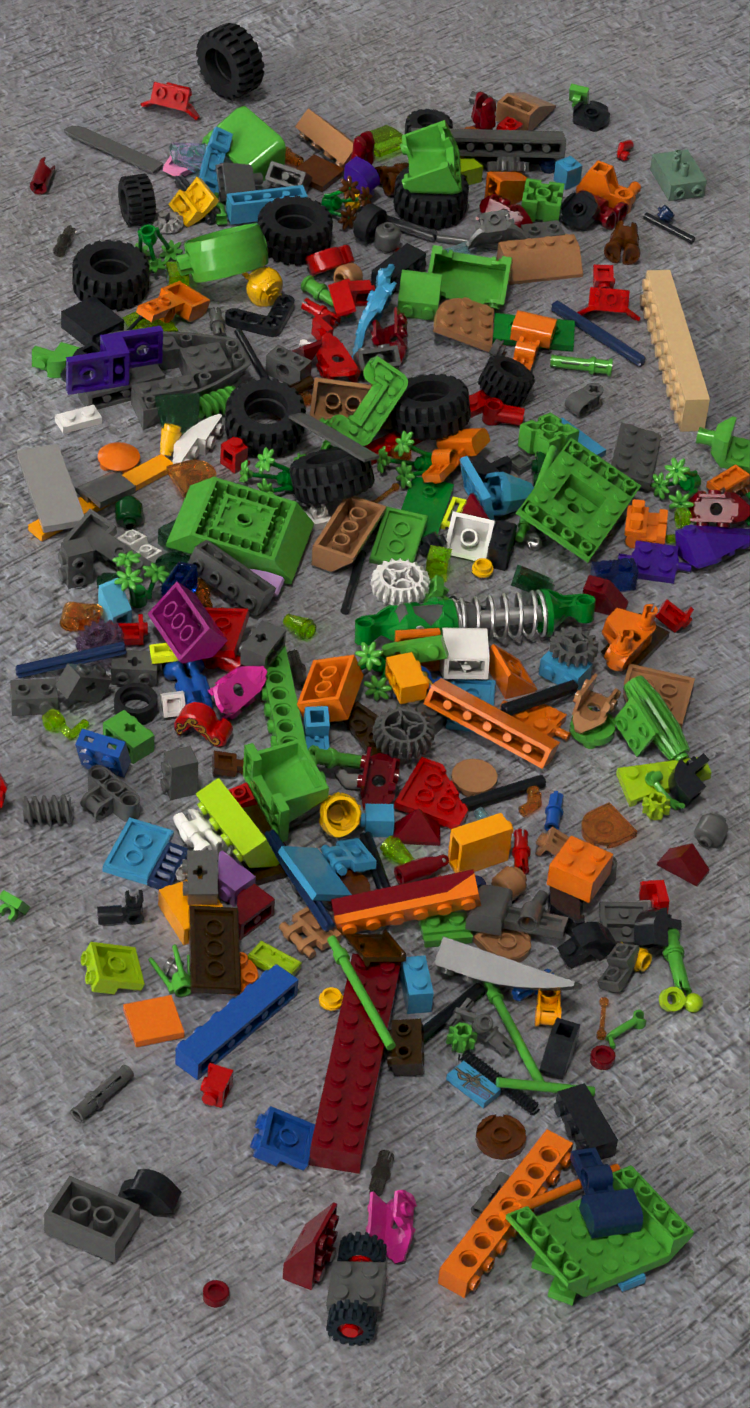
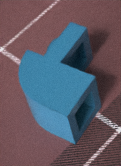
M328 706L305 707L303 730L307 749L315 745L319 749L327 750L330 748Z

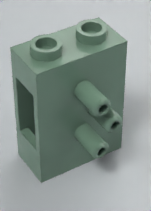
M688 149L652 154L650 171L668 201L705 196L707 180Z

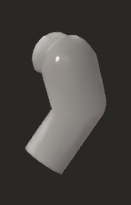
M526 532L523 541H525L530 549H539L542 546V541L537 533Z
M344 767L336 768L334 774L346 789H359L357 788L359 774H348Z

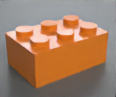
M355 654L313 660L297 702L303 719L305 707L328 706L329 722L349 719L364 676L360 666H358Z

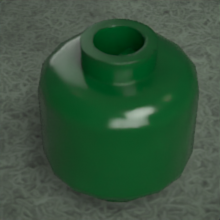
M125 496L116 503L115 520L119 526L132 530L143 522V505L137 498Z

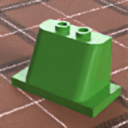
M301 738L257 751L253 743L244 745L243 777L271 829L277 832L282 842L288 841L289 823L328 799L329 787L326 783V777L323 771H319L314 755H310Z

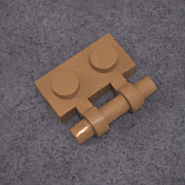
M308 906L292 915V922L294 924L289 926L286 922H282L279 925V929L283 932V937L287 941H292L297 946L296 949L309 959L314 958L316 955V951L312 947L317 946L321 951L330 947L327 941L330 936L335 935L338 941H341L342 934L336 928L333 931H323ZM303 932L307 938L303 939L299 933Z

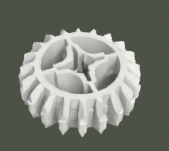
M391 558L390 562L383 561V564L377 565L376 570L373 571L371 589L373 595L377 597V601H383L384 605H399L400 603L408 602L419 603L424 602L426 593H429L430 578L428 572L424 570V566H418L417 562L411 563L409 559L402 561L401 558L395 561Z

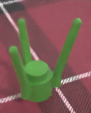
M174 944L172 948L178 972L172 975L171 982L152 957L148 960L166 984L169 993H175L178 997H185L191 994L190 957L187 955L188 974H186L177 945Z

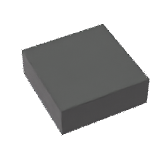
M521 451L509 457L512 459L511 470L518 476L531 469L532 459Z

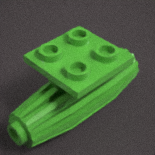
M642 675L632 678L623 687L628 702L613 720L617 729L627 741L628 746L636 757L641 756L648 745L653 742L669 761H680L681 759L688 758L690 751L688 743L679 723L661 695Z

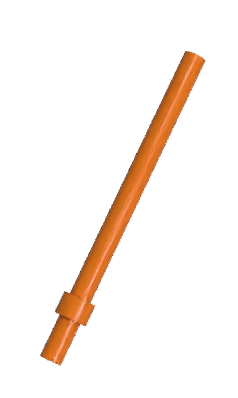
M618 1164L610 1166L612 1173L620 1170ZM577 1179L531 1199H521L514 1202L513 1206L499 1212V1218L505 1221L507 1220L506 1214L526 1206L532 1210L583 1189L581 1182Z

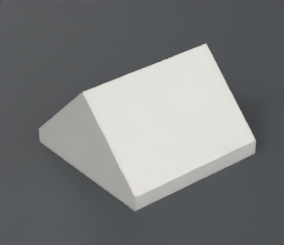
M453 511L444 552L447 555L473 561L479 558L487 559L488 546L495 527V521Z

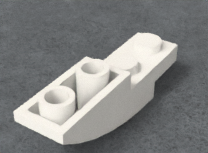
M221 414L211 416L192 426L174 444L173 477L180 479L184 472H188L193 459H196L199 454L205 456L209 449L214 447L217 437L221 436L224 431Z

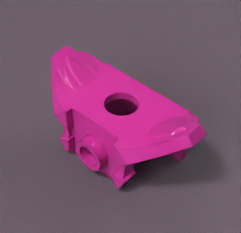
M264 666L236 667L233 671L215 682L216 685L207 691L211 696L214 695L216 706L221 713H225L220 720L223 718L227 719L228 717L233 720L242 713L240 708L243 706L248 707L256 700L254 696L262 690L266 682L268 671ZM235 684L243 688L244 693L242 696L234 693L233 687Z
M397 1190L394 1192V1198L385 1203L372 1191L370 1192L369 1204L367 1206L369 1214L366 1232L369 1233L370 1237L377 1235V1240H384V1244L387 1245L386 1256L392 1259L395 1264L404 1262L416 1231L413 1227L414 1207H417L415 1198L406 1190ZM394 1221L398 1226L396 1229L392 1228Z

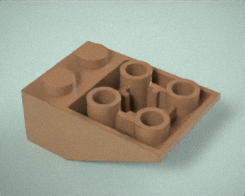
M525 92L507 93L497 102L495 121L501 122L508 116L523 123L520 130L532 131L556 108V105Z

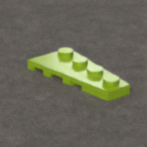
M690 758L682 760L684 761V763H686ZM672 760L617 768L616 775L629 807L637 805V802L643 800V797L649 798L651 792H657L654 786H649L645 781L646 774L651 771H660L662 773L663 780L659 783L667 794L671 793L668 779L679 761ZM708 763L704 769L696 774L702 782L711 778L712 772Z

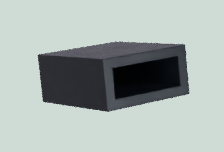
M94 296L61 311V328L84 346L94 342L100 347V335L124 331V320Z

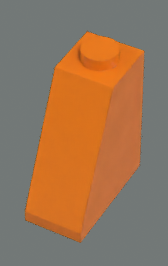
M490 171L487 173L484 198L491 194H497L510 200L511 204L515 205L522 201L527 177L520 172Z

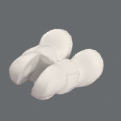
M189 809V821L182 812L174 815V823L179 830L180 837L187 846L194 847L193 850H217V860H219V852L222 850L231 856L233 851L232 845L228 847L221 836L216 834L217 831H215L208 819H205L200 811Z

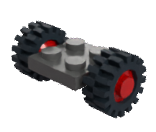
M351 1232L348 1233L347 1237H342L337 1261H333L326 1302L329 1314L326 1331H328L329 1337L333 1336L332 1339L334 1341L340 1339L341 1344L349 1342L350 1346H354V1343H357L358 1346L363 1345V1342L367 1344L370 1342V1339L374 1338L377 1313L381 1312L387 1272L385 1262L387 1245L384 1244V1240H377V1235L370 1237L368 1232H365V1235H361V1232H356L353 1235Z

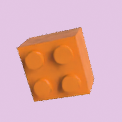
M570 836L549 865L547 885L590 903L611 874L614 854L574 836Z

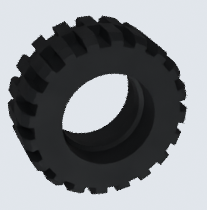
M225 23L206 32L200 37L196 51L197 63L200 66V72L204 76L205 82L211 86L213 92H217V95L230 100L237 99L257 89L263 80L265 72L263 70V56L258 49L257 42H254L252 35L248 34L247 30L240 27V25Z
M409 166L397 175L393 203L395 211L404 221L438 230L441 227L448 228L451 224L455 225L465 216L469 184L462 173V192L454 195L410 193L409 190L404 189L402 184L404 174L409 173Z
M284 196L281 199L279 197L275 198L273 202L269 201L260 210L258 224L267 243L268 257H272L274 261H281L287 265L289 263L295 265L305 263L306 265V257L331 247L332 215L324 205L321 206L320 202L312 201L308 197Z
M109 239L103 242L99 240L95 241L92 245L89 243L84 249L81 248L73 259V291L81 301L94 296L111 310L116 309V311H120L123 308H131L133 304L137 305L140 303L149 290L150 265L148 258L137 246L134 247L128 242L123 243L121 240L111 241Z
M446 374L418 375L415 378H408L406 390L391 411L393 428L400 435H402L403 431H406L407 434L413 432L411 439H419L420 441H425V439H443L449 435L457 434L459 430L462 431L471 417L468 388L460 379H456V377L451 375L447 376Z
M262 377L260 380H255V378L248 380L247 384L244 382L238 386V389L235 388L227 399L225 411L226 435L229 436V439L232 437L241 438L248 447V455L250 456L263 455L265 447L268 448V451L274 450L271 458L277 457L278 454L281 456L287 454L288 450H293L303 438L305 427L289 419V415L297 413L306 414L304 400L301 395H298L299 392L295 388H290V385L284 381L281 383L278 379L274 378L267 380V377ZM258 412H269L279 416L282 420L272 424H263L252 420L249 416Z
M339 447L322 449L299 457V459L291 463L289 468L295 498L304 504H324L348 499L366 492L373 486L375 481L371 461L363 462Z

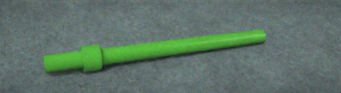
M554 445L548 448L535 486L553 462L557 447ZM523 518L519 520V529L515 537L518 542H523L526 532L530 530L532 525Z
M335 935L330 936L327 941L333 950V957L336 963L341 965L386 1049H394L396 1044L350 963V956L347 950L342 948Z
M483 982L490 1003L496 1007L533 1081L545 1082L503 1001L504 996L500 988L496 987L495 984Z

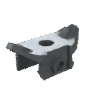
M507 210L481 213L479 216L480 223L475 224L476 232L466 243V248L469 250L478 245L516 239L523 240L529 238V234L514 224V218L509 219L510 214Z

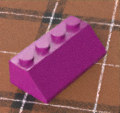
M176 582L148 612V616L181 663L213 657L228 641L195 593L179 582Z

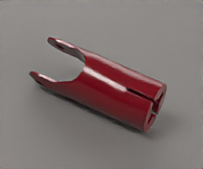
M46 157L40 159L30 183V189L39 195L47 191L55 169V165L49 168L45 164Z
M444 854L436 857H421L396 866L394 868L396 881L401 885L431 877L438 869L448 865L449 858Z

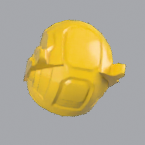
M262 267L252 271L250 274L247 272L242 273V276L248 281L246 292L253 304L267 307L273 305L277 297L282 295L283 280L275 269Z
M336 792L333 795H329L328 799L320 803L319 824L321 828L331 837L340 838L348 835L360 823L361 805L357 804L354 797L346 793Z

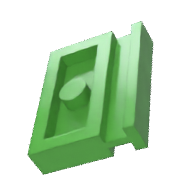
M466 911L451 912L448 915H435L424 920H418L422 939L424 940V947H439L443 936L464 944L472 943L473 935L471 930L465 929Z

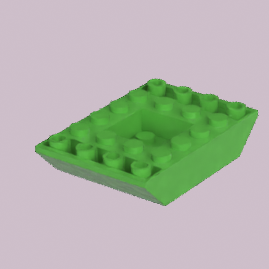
M570 438L516 514L588 563L641 485L573 438Z
M211 477L190 485L166 542V547L192 554L195 546L207 539L248 569L279 575L284 578V583L291 585L312 532L314 522L295 501L217 477Z

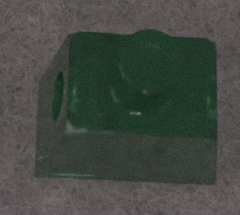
M200 393L165 394L155 397L162 428H164L165 423L180 426L182 436L187 429L196 425L199 418Z

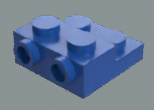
M270 1106L256 1120L255 1128L259 1129V1132L254 1135L250 1148L254 1149L253 1157L277 1166L281 1161L304 1171L309 1162L315 1124Z

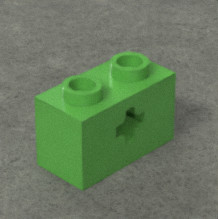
M125 710L103 722V735L126 742L132 764L154 752L155 737L153 732L145 728L134 716H131Z

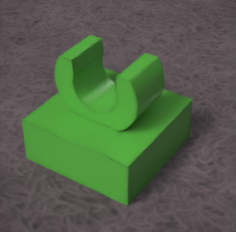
M571 84L569 101L573 102L572 107L583 101L584 104H587L589 88Z
M436 575L430 581L429 593H426L424 603L432 597L448 599L445 595L449 592V589L444 587V578Z
M5 890L0 894V900L4 902L0 906V915L4 916L7 910H11L8 919L14 922L18 917V911L24 915L27 914L30 906Z

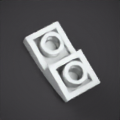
M134 529L126 531L117 538L153 563L163 558L162 551L148 544L147 536Z

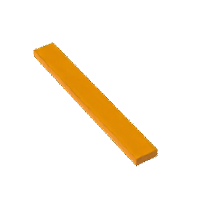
M160 454L122 474V476L136 486L137 491L173 472V462L163 454ZM82 497L78 498L84 515L89 509L98 512L107 507L105 506L100 509L92 501L87 503ZM39 519L28 524V531L41 542L63 531L43 533Z

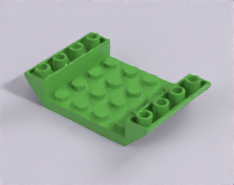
M632 1165L613 1172L614 1190L633 1188L643 1212V1225L639 1232L591 1238L579 1210L581 1199L538 1216L528 1206L506 1214L508 1222L565 1286L583 1297L668 1263L694 1235V1231Z

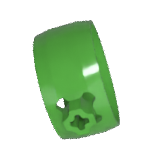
M258 223L231 227L184 242L185 253L175 256L180 276L191 274L195 283L238 275L269 263L267 243Z

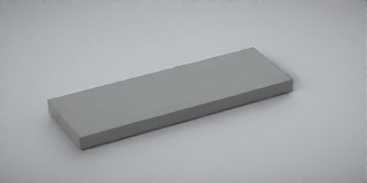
M54 444L16 451L17 459L43 533L74 528L82 519L84 513L59 445Z

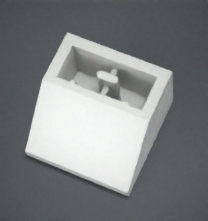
M442 628V635L449 653L447 659L440 660L439 671L443 679H488L490 656L487 628Z

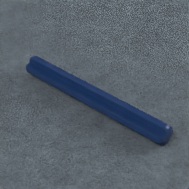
M122 641L15 666V671L18 678H24L64 669L68 663L86 664L127 654V649Z

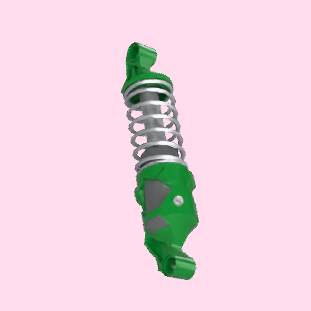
M538 589L535 592L533 590L529 592V606L523 605L521 593L516 592L514 597L515 607L509 608L508 597L503 593L500 598L501 609H495L494 599L489 594L486 599L487 610L481 611L477 596L473 597L472 603H465L462 597L459 598L458 602L454 598L442 599L441 597H432L424 604L408 602L400 603L399 605H389L377 614L357 618L355 620L354 641L360 646L362 642L370 646L381 635L395 641V630L440 628L442 635V628L490 627L488 643L493 638V635L500 642L504 641L507 635L513 640H518L521 634L531 639L536 632L540 637H550L568 616L575 618L579 623L593 622L595 598L588 594L562 595L550 589ZM533 623L531 634L526 633L524 624ZM519 624L518 633L516 636H513L509 625ZM505 626L502 637L498 636L495 627Z

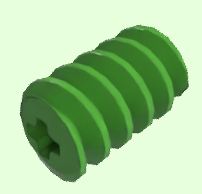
M226 386L224 389H218L209 394H204L202 397H196L194 399V407L198 417L203 419L205 416L207 419L212 415L219 414V412L224 416L227 399L235 387Z

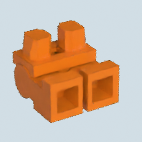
M632 500V506L628 505L624 533L626 545L634 549L636 540L665 544L668 510L660 509L659 513L649 512V507H645L644 500Z

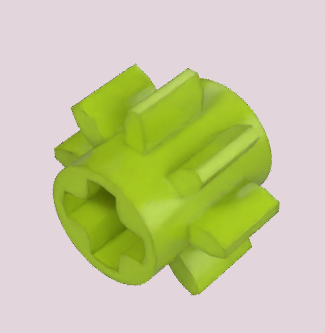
M651 792L649 798L643 797L642 813H646L647 817L651 820H662L664 815L670 814V799H666L663 793Z

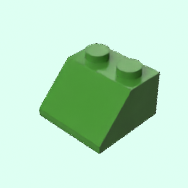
M402 270L398 298L399 311L404 313L407 318L434 321L435 313L439 308L442 274Z

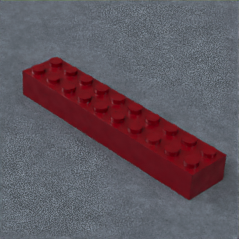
M352 953L350 963L386 1028L389 1030L399 983L401 962H370V965L366 967L360 956ZM348 978L312 1137L309 1165L360 1174L385 1045Z

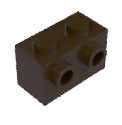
M422 1019L391 1020V1030L388 1031L396 1046L392 1049V1052H387L388 1067H392L394 1076L424 1075V1028Z

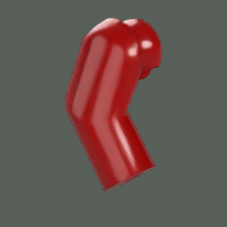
M632 140L619 143L617 158L619 160H629L628 156H630V153L627 150L633 148L634 143Z

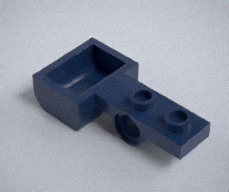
M596 1147L571 1151L570 1159L586 1194L582 1195L579 1210L591 1238L641 1231L643 1212L633 1188L614 1190L611 1167L608 1164L602 1163Z

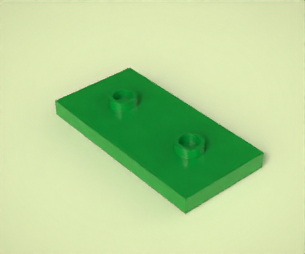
M495 313L493 343L498 339L500 341L504 340L503 345L516 346L517 341L510 340L511 328L516 315ZM557 319V327L549 348L550 350L573 351L575 321Z
M415 476L411 480L412 487L408 488L401 510L428 516L423 537L434 531L439 535L441 523L454 490V484L446 482L434 484L433 482L424 483L422 477Z

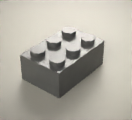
M69 1176L44 1213V1233L115 1263L139 1226L140 1205Z

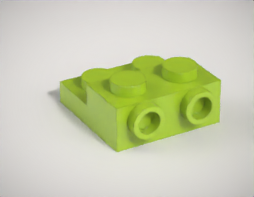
M90 942L87 949L83 951L81 965L87 968L85 983L91 985L92 992L115 995L118 988L141 991L145 983L136 947Z

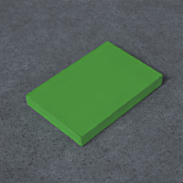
M386 507L369 563L382 565L383 561L390 562L391 558L395 561H398L399 558L402 561L409 559L411 563H414L428 522V516Z

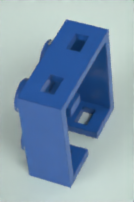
M82 729L75 744L81 765L88 770L94 765H102L116 776L124 778L131 763L126 742ZM88 737L94 739L93 743L89 742ZM111 744V745H115V746H117V747H116V749L114 750V749L108 748V745Z

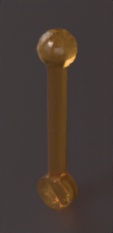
M393 483L389 490L374 501L371 500V502L378 503L393 491H398L400 488L399 484Z
M602 997L599 1000L601 1005L600 1027L596 1034L599 1040L606 1038V1031L604 1030L606 1006L609 1004V1000L606 997Z

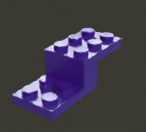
M154 326L100 335V352L66 357L67 394L72 395L129 385V368L162 363V327ZM146 345L142 350H137L138 347ZM86 371H91L89 375H83Z

